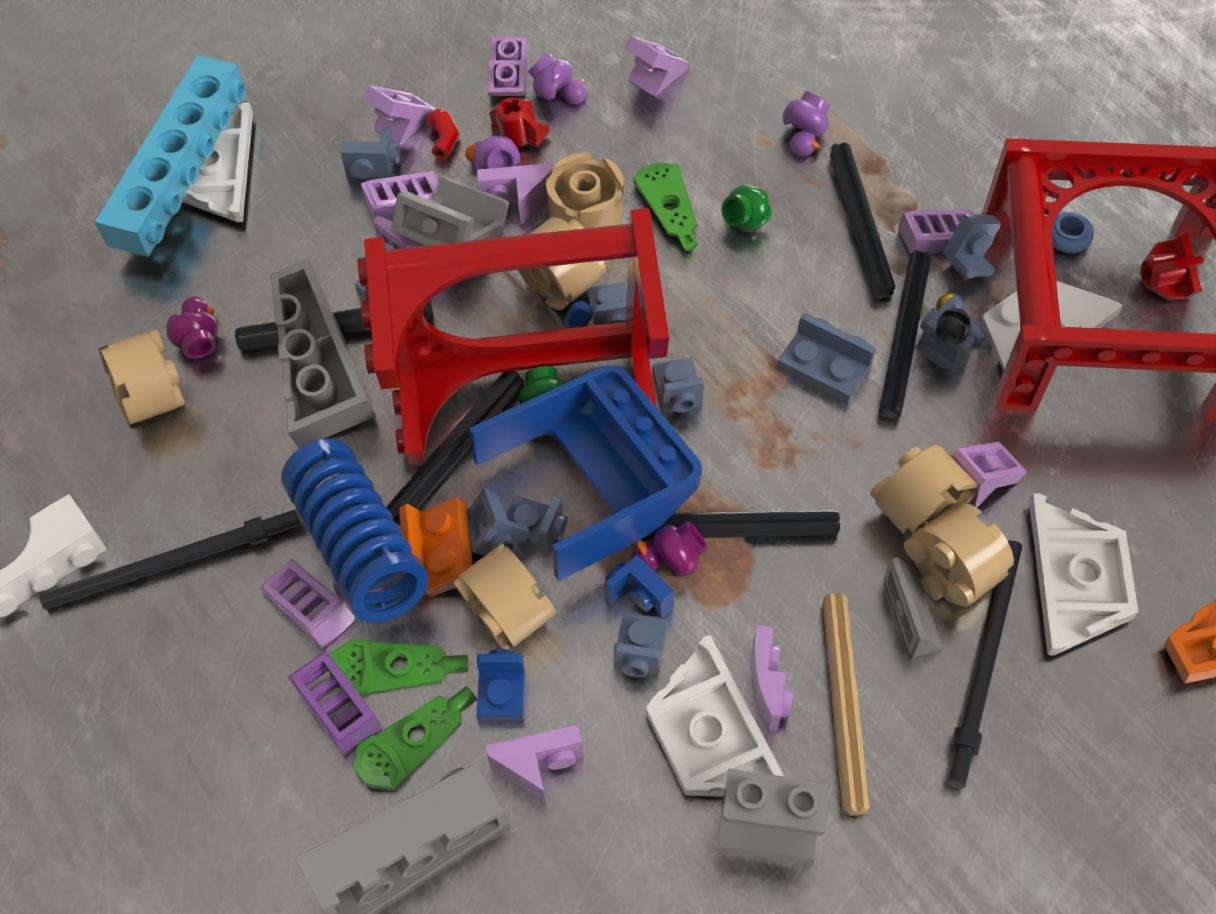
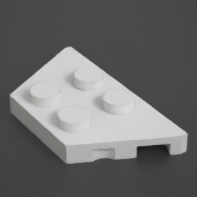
M250 102L238 105L240 112L231 115L228 127L222 130L211 156L205 159L198 171L196 182L190 185L182 199L183 203L236 222H243L253 119Z
M1056 281L1061 327L1102 328L1119 314L1123 306L1118 301ZM1017 291L985 313L980 322V327L986 336L985 339L992 346L991 353L996 365H1001L1003 371L1020 332Z
M1033 493L1029 500L1047 653L1048 655H1057L1134 619L1139 611L1126 531L1106 522H1097L1088 514L1072 508L1070 513L1046 503L1047 496Z
M711 635L705 636L699 642L698 649L684 665L681 664L672 674L670 682L666 687L659 690L645 706V714L684 794L688 796L723 797L728 769L777 776L784 775Z

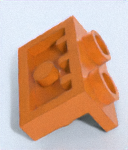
M455 497L423 511L409 504L400 506L399 527L402 535L410 543L413 554L420 559L428 574V586L424 594L432 597L456 588L453 582L459 578L460 574L473 565L466 502Z

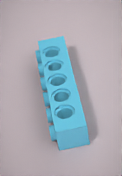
M201 55L195 57L95 220V224L106 246L149 257L155 245L162 240L165 228L173 214L179 211L182 199L189 186L196 182L198 171L205 159L211 156L222 130L228 127L233 111L245 97L246 85L242 80L238 64Z

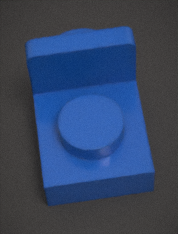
M637 555L626 564L624 562L617 564L605 578V600L611 606L630 591L632 599L642 610L648 612L651 609L659 618H663L674 608V590Z
M494 649L489 651L488 654H478L477 667L479 678L476 713L478 722L524 723L526 669L523 655L515 654L514 651L508 649Z

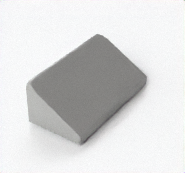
M892 558L884 581L909 654L912 657L941 651L943 646L915 570L900 558Z

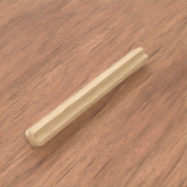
M841 593L827 594L822 605L842 811L846 815L858 816L867 814L870 805L848 598Z

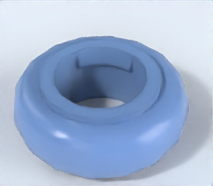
M1073 211L1060 212L1053 225V247L1064 253L1084 251L1092 243L1094 237L1093 225L1082 214ZM1061 229H1071L1078 235H1067Z

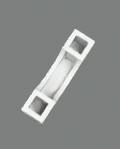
M70 494L30 517L31 530L26 547L16 560L0 570V617L11 614L17 609L18 605L37 593L52 588L59 579L79 567L90 564L99 554L107 550Z

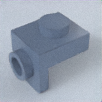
M382 127L380 142L342 141L340 154L346 177L359 179L391 177L393 164H398L399 143L398 141H393L390 127Z

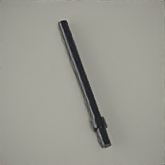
M294 509L264 520L259 516L244 521V526L42 592L39 594L41 605L44 610L249 542L253 546L269 541L268 536L301 525L297 511Z
M1009 540L1008 543L1013 553L1014 564L1008 569L1010 574L994 586L961 725L954 729L950 745L954 753L947 784L958 789L966 787L972 758L979 754L982 734L979 732L1022 551V544L1013 540Z

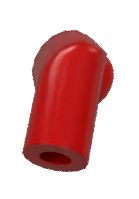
M435 109L426 117L427 126L433 125L431 131L437 132L439 135L431 151L436 158L447 160L460 133L448 111Z

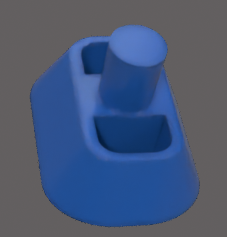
M577 301L571 305L564 319L565 323L571 328L587 326L593 316V309L588 303Z

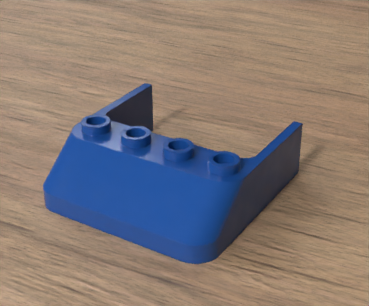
M607 365L597 368L469 428L472 457L476 465L484 463L538 436L545 434L554 436L613 513V515L552 545L553 570L558 582L656 532L699 488L701 483L702 465L700 460L628 372L618 366Z

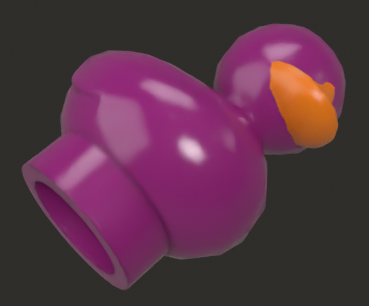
M195 296L183 302L181 315L174 314L169 317L166 325L168 340L175 347L182 349L186 357L198 359L214 351L216 347L214 339L219 330L217 320L213 317L214 308L208 306L204 299Z
M686 521L679 527L665 525L658 528L654 534L653 544L646 543L643 540L637 541V546L633 549L631 559L637 555L655 571L659 567L662 558L672 569L673 576L682 577L693 573L697 569L699 556L707 551L708 547L696 527L691 522Z

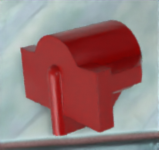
M507 98L489 112L492 132L508 137L516 147L526 144L538 147L550 132L548 125L535 121L532 101L526 99Z
M1189 234L1180 235L1174 240L1157 242L1141 264L1140 274L1142 282L1146 288L1154 291L1167 301L1190 298L1202 292L1196 266L1202 264L1204 259L1202 256L1194 257Z

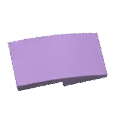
M492 36L488 77L489 96L525 95L528 55L527 36Z
M756 624L751 657L753 689L761 718L767 730L777 733L781 717H790L793 691L785 689L787 673L777 671L781 645L772 644L774 627Z

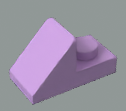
M632 35L625 47L627 51L636 56L633 61L636 65L629 76L630 82L652 96H656L682 75L691 64L662 45Z
M368 85L363 96L364 100L375 106L374 113L379 115L374 125L375 130L381 133L382 127H390L393 141H398L399 145L426 124L427 115L435 110L434 107L414 94Z
M553 163L477 169L478 187L480 190L503 198L509 203H518L521 225L547 202L546 182L552 173Z
M1000 442L957 448L951 454V457L978 484L977 488L970 489L974 496L968 503L976 508L995 488L1016 484L1027 473Z
M579 725L485 745L491 770L541 802L546 801L539 768L548 766L549 769L553 770L563 769L573 765L576 759L584 758Z

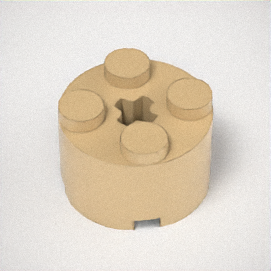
M576 153L562 158L553 166L552 173L546 182L549 218L557 217L567 223L571 220H576L583 228L620 225L623 223L624 179L621 170L612 160L605 157L604 161L592 158V153Z
M551 217L530 234L583 229V226L576 220H571L567 223L560 218ZM603 261L518 271L535 294L542 290L550 297L545 303L554 309L563 310L598 282L601 275L607 269Z
M157 329L98 348L106 375L108 374L111 381V388L116 401L129 425L185 405L177 385L180 383L177 371L172 360L166 361L162 352H165Z
M932 445L924 451L915 446L899 459L898 465L901 468L891 478H884L871 490L870 495L875 500V504L909 539L914 532L956 502L969 503L974 496L970 489L977 488L978 484L942 446Z
M964 502L952 504L914 532L904 542L905 552L915 562L918 570L924 577L921 579L924 591L934 600H940L943 597L947 601L962 607L971 605L1010 574L1008 569L1014 564L1011 547L1002 531L994 522L987 527L977 518L982 511L971 504Z
M502 543L460 574L459 578L453 582V585L462 595L465 604L478 620L481 619L489 629L488 632L501 649L514 648L557 614L546 595L542 598L538 596L540 592L535 585L537 582L514 553L508 547L505 548Z

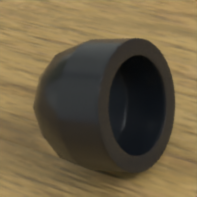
M960 308L945 310L938 318L935 331L938 338L952 345L964 342L971 329V318L967 312Z

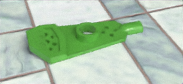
M659 162L642 167L633 177L634 185L642 193L668 235L679 237L684 250H693L698 246V242L692 232L697 227V222L679 165ZM667 203H673L677 208L668 210L663 206Z
M350 639L330 653V656L360 695L441 682L447 673L468 672V655L447 656L439 646L381 643L362 639ZM397 657H404L408 660L406 667L402 670L391 668L392 661Z
M467 686L450 699L437 696L378 734L371 735L357 744L352 765L353 770L367 787L396 791L461 724V712L477 700L476 696ZM415 726H420L425 729L423 738L417 741L409 739V730Z

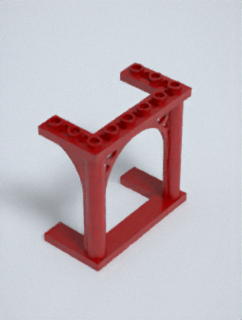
M1024 138L1005 139L981 215H993L1001 223L999 229H1011L1020 332L994 394L995 409L1037 411L1057 366L1216 373V334L1061 327L1052 243L1054 222L1058 214L1069 202L1089 191L1113 186L1144 188L1169 196L1183 204L1173 223L1174 236L1179 237L1180 235L1189 234V237L1214 238L1216 242V147ZM1050 180L1070 181L1072 187L1061 188ZM1183 185L1192 186L1189 193L1183 189ZM1048 195L1052 198H1055L1056 201L1046 202L1045 199ZM1216 383L1201 405L1203 419L1216 420Z
M650 208L631 210L629 224L387 250L383 237L364 239L365 257L357 258L360 284L361 287L365 286L366 300L361 301L363 326L365 330L371 329L372 344L364 345L366 368L368 374L376 373L381 390L399 388V390L392 391L395 415H402L403 429H396L395 431L398 454L406 455L410 467L422 466L426 461L425 452L428 434L435 417L443 405L464 386L491 374L527 370L541 366L553 367L629 358L633 380L656 406L650 359L667 357L669 332ZM628 258L625 322L471 339L438 330L428 323L423 316L426 305L434 296L446 288L470 278L504 271Z

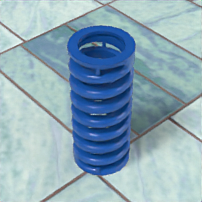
M326 438L310 442L294 452L286 461L281 472L282 485L289 499L295 505L308 533L312 535L316 547L321 551L326 565L330 567L333 578L339 584L343 596L349 601L353 614L361 621L381 623L406 613L423 597L428 586V574L420 559L413 554L411 545L403 537L400 527L393 521L391 512L384 506L383 500L375 491L372 481L365 475L363 467L357 462L352 449L345 442L338 439ZM321 460H324L323 463H321V464L315 466L311 471H309V472L307 473V471H308L313 465H315L316 463L320 462ZM339 473L338 475H335L330 479L324 481L321 485L317 487V485L327 477ZM406 572L403 578L390 588L377 592H367L390 584Z

